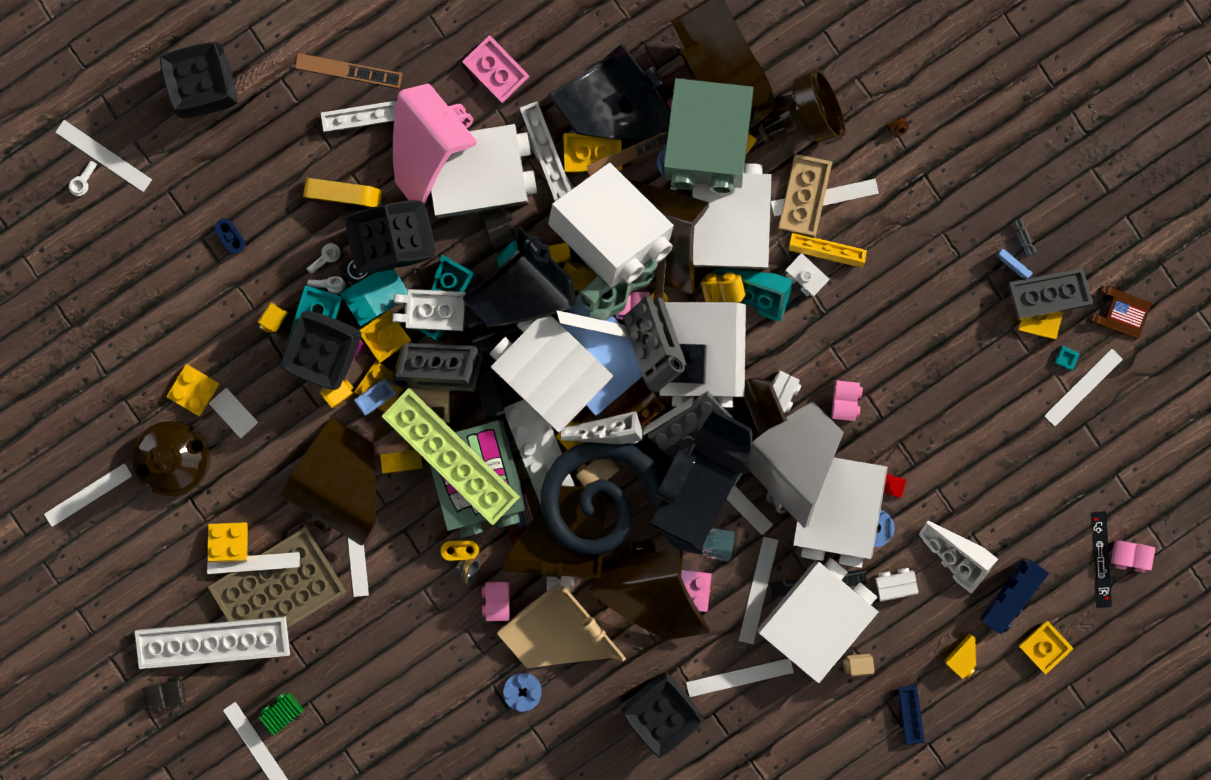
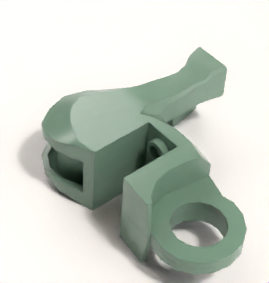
M573 250V252L580 258V260H581L590 270H592L594 273H596V272ZM653 258L649 259L643 264L644 270L636 280L627 283L623 279L612 288L597 274L592 282L579 291L577 300L589 309V318L605 321L625 310L631 291L649 285L655 276L658 262ZM609 291L611 298L603 299L601 296Z

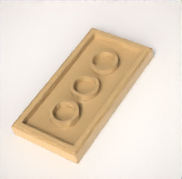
M799 154L794 155L778 229L816 237L832 166L831 161Z

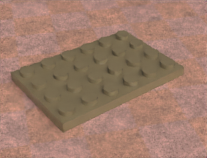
M308 527L303 528L261 554L299 552V567L231 572L208 586L228 621L286 616L288 628L346 593L345 588Z

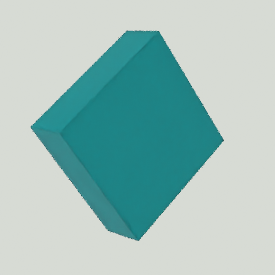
M1061 346L1054 364L1073 371L1080 353Z

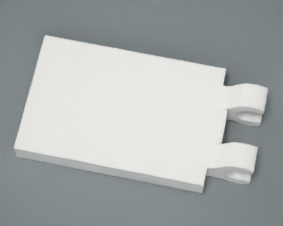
M408 289V295L394 294V302L396 304H405V314H393V322L406 323L407 329L464 332L466 303L463 301V296L467 293Z

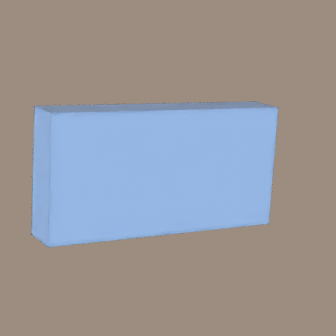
M1001 249L996 254L997 258L1021 278L1028 279L1033 274L1006 250Z
M385 378L354 401L366 416L397 393Z

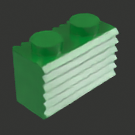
M282 693L275 699L277 703L273 707L268 705L260 711L262 716L258 719L272 736L304 711V708L291 693L287 695Z

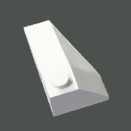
M635 411L564 427L561 430V440L635 444L642 440V429L637 412Z
M930 521L926 522L919 533V536L931 551L937 553L943 560L941 562L942 565L948 567L954 574L952 576L953 579L971 594L998 560L982 546Z

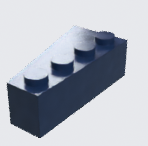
M1024 557L980 620L999 634L1006 633L1012 625V620L1019 616L1024 605L1032 598L1050 573L1032 560Z

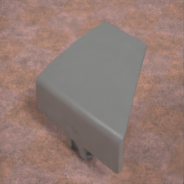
M814 402L787 416L786 422L768 429L752 442L751 451L745 463L749 471L768 490L766 500L776 507V511L779 514L788 511L803 528L809 526L817 499L844 433Z

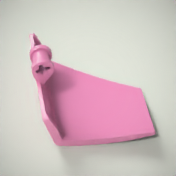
M430 84L404 89L399 92L393 131L395 183L409 201H422L424 205L449 156L452 153L471 148L477 143V140L467 130L473 122V117L465 112L462 104L448 106Z

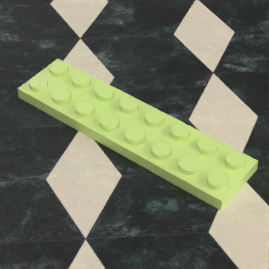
M410 388L382 415L492 525L520 498Z

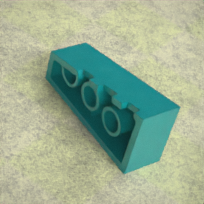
M441 255L439 268L436 271L435 281L431 290L468 293L478 276L446 256ZM419 329V331L440 342L446 332L444 330Z

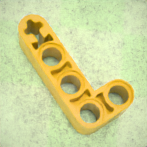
M306 178L303 197L372 208L380 206L383 190L364 185Z

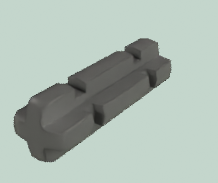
M1023 220L1014 221L1012 225L1014 230H1017L1016 234L1022 247L1024 246L1025 254L1030 256L1036 253L1035 246L1031 244L1030 235L1027 229L1024 228Z

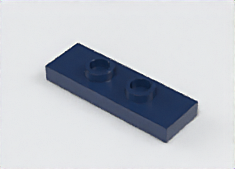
M917 685L897 687L905 745L925 743Z

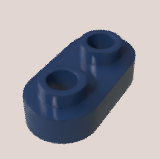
M220 219L215 225L216 234L229 252L233 254L242 253L246 247L244 238L232 221ZM225 225L229 227L227 232H223V226ZM235 241H238L240 244L238 248L233 246Z

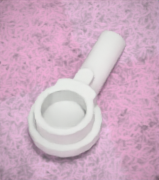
M93 161L89 162L80 177L77 176L70 181L69 190L73 195L83 196L87 193V180L97 166Z
M329 243L322 248V256L307 268L311 274L324 263L335 262L340 258L341 251L336 244Z
M339 276L323 280L308 279L307 283L311 287L327 288L330 293L339 294L346 288L345 281Z

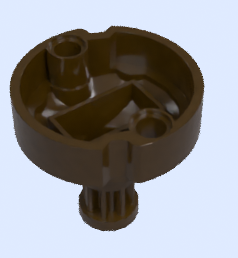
M817 68L797 76L798 78L794 79L791 105L780 109L779 112L757 123L758 131L766 143L772 142L774 138L786 133L791 134L801 130L821 146H826L841 140L846 131L838 98L826 76Z
M165 421L150 426L136 441L132 455L133 468L139 481L143 484H150L152 492L163 496L185 494L198 487L205 479L211 461L210 449L204 436L200 433L195 434L191 430V425L179 421ZM196 441L202 444V449L199 452L195 451L193 447ZM144 465L149 468L147 476L143 475L141 471Z

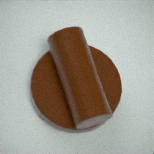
M903 117L887 123V127L892 135L901 136L907 132L909 124L906 118Z

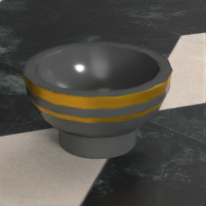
M467 559L466 561H460L456 567V575L460 576L461 581L468 586L472 585L477 579L480 570L479 560Z

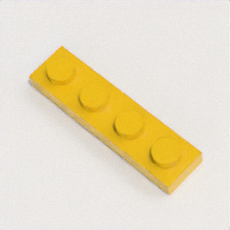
M793 232L789 244V251L861 268L865 264L867 250Z

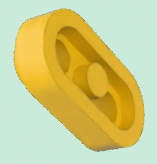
M472 540L448 541L441 547V555L448 561L474 559L479 554V546ZM468 546H471L473 548L472 553H468L466 551V548ZM449 547H452L454 549L453 554H449L447 552V549Z

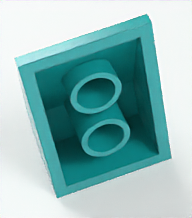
M395 269L376 272L340 294L359 325L364 327L388 310L399 305L394 302V294L408 295V290Z

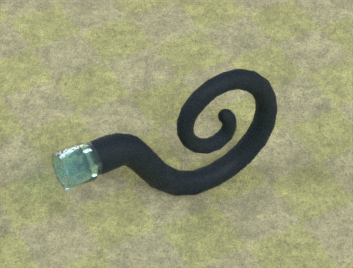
M585 442L575 445L557 457L547 471L541 489V510L545 525L551 535L565 549L581 555L605 553L622 543L631 528L633 516L630 502L624 491L613 482L599 479L585 486L580 494V507L584 515H592L594 512L592 505L594 494L599 492L607 493L613 498L618 507L619 518L615 529L597 540L579 538L568 529L560 515L558 506L559 492L563 481L569 473L583 463L597 459H611L623 462L637 474L647 489L654 512H656L661 499L655 497V494L664 476L652 458L633 444ZM712 527L701 550L662 531L669 543L676 548H680L682 551L704 555L710 559L731 561L736 531Z

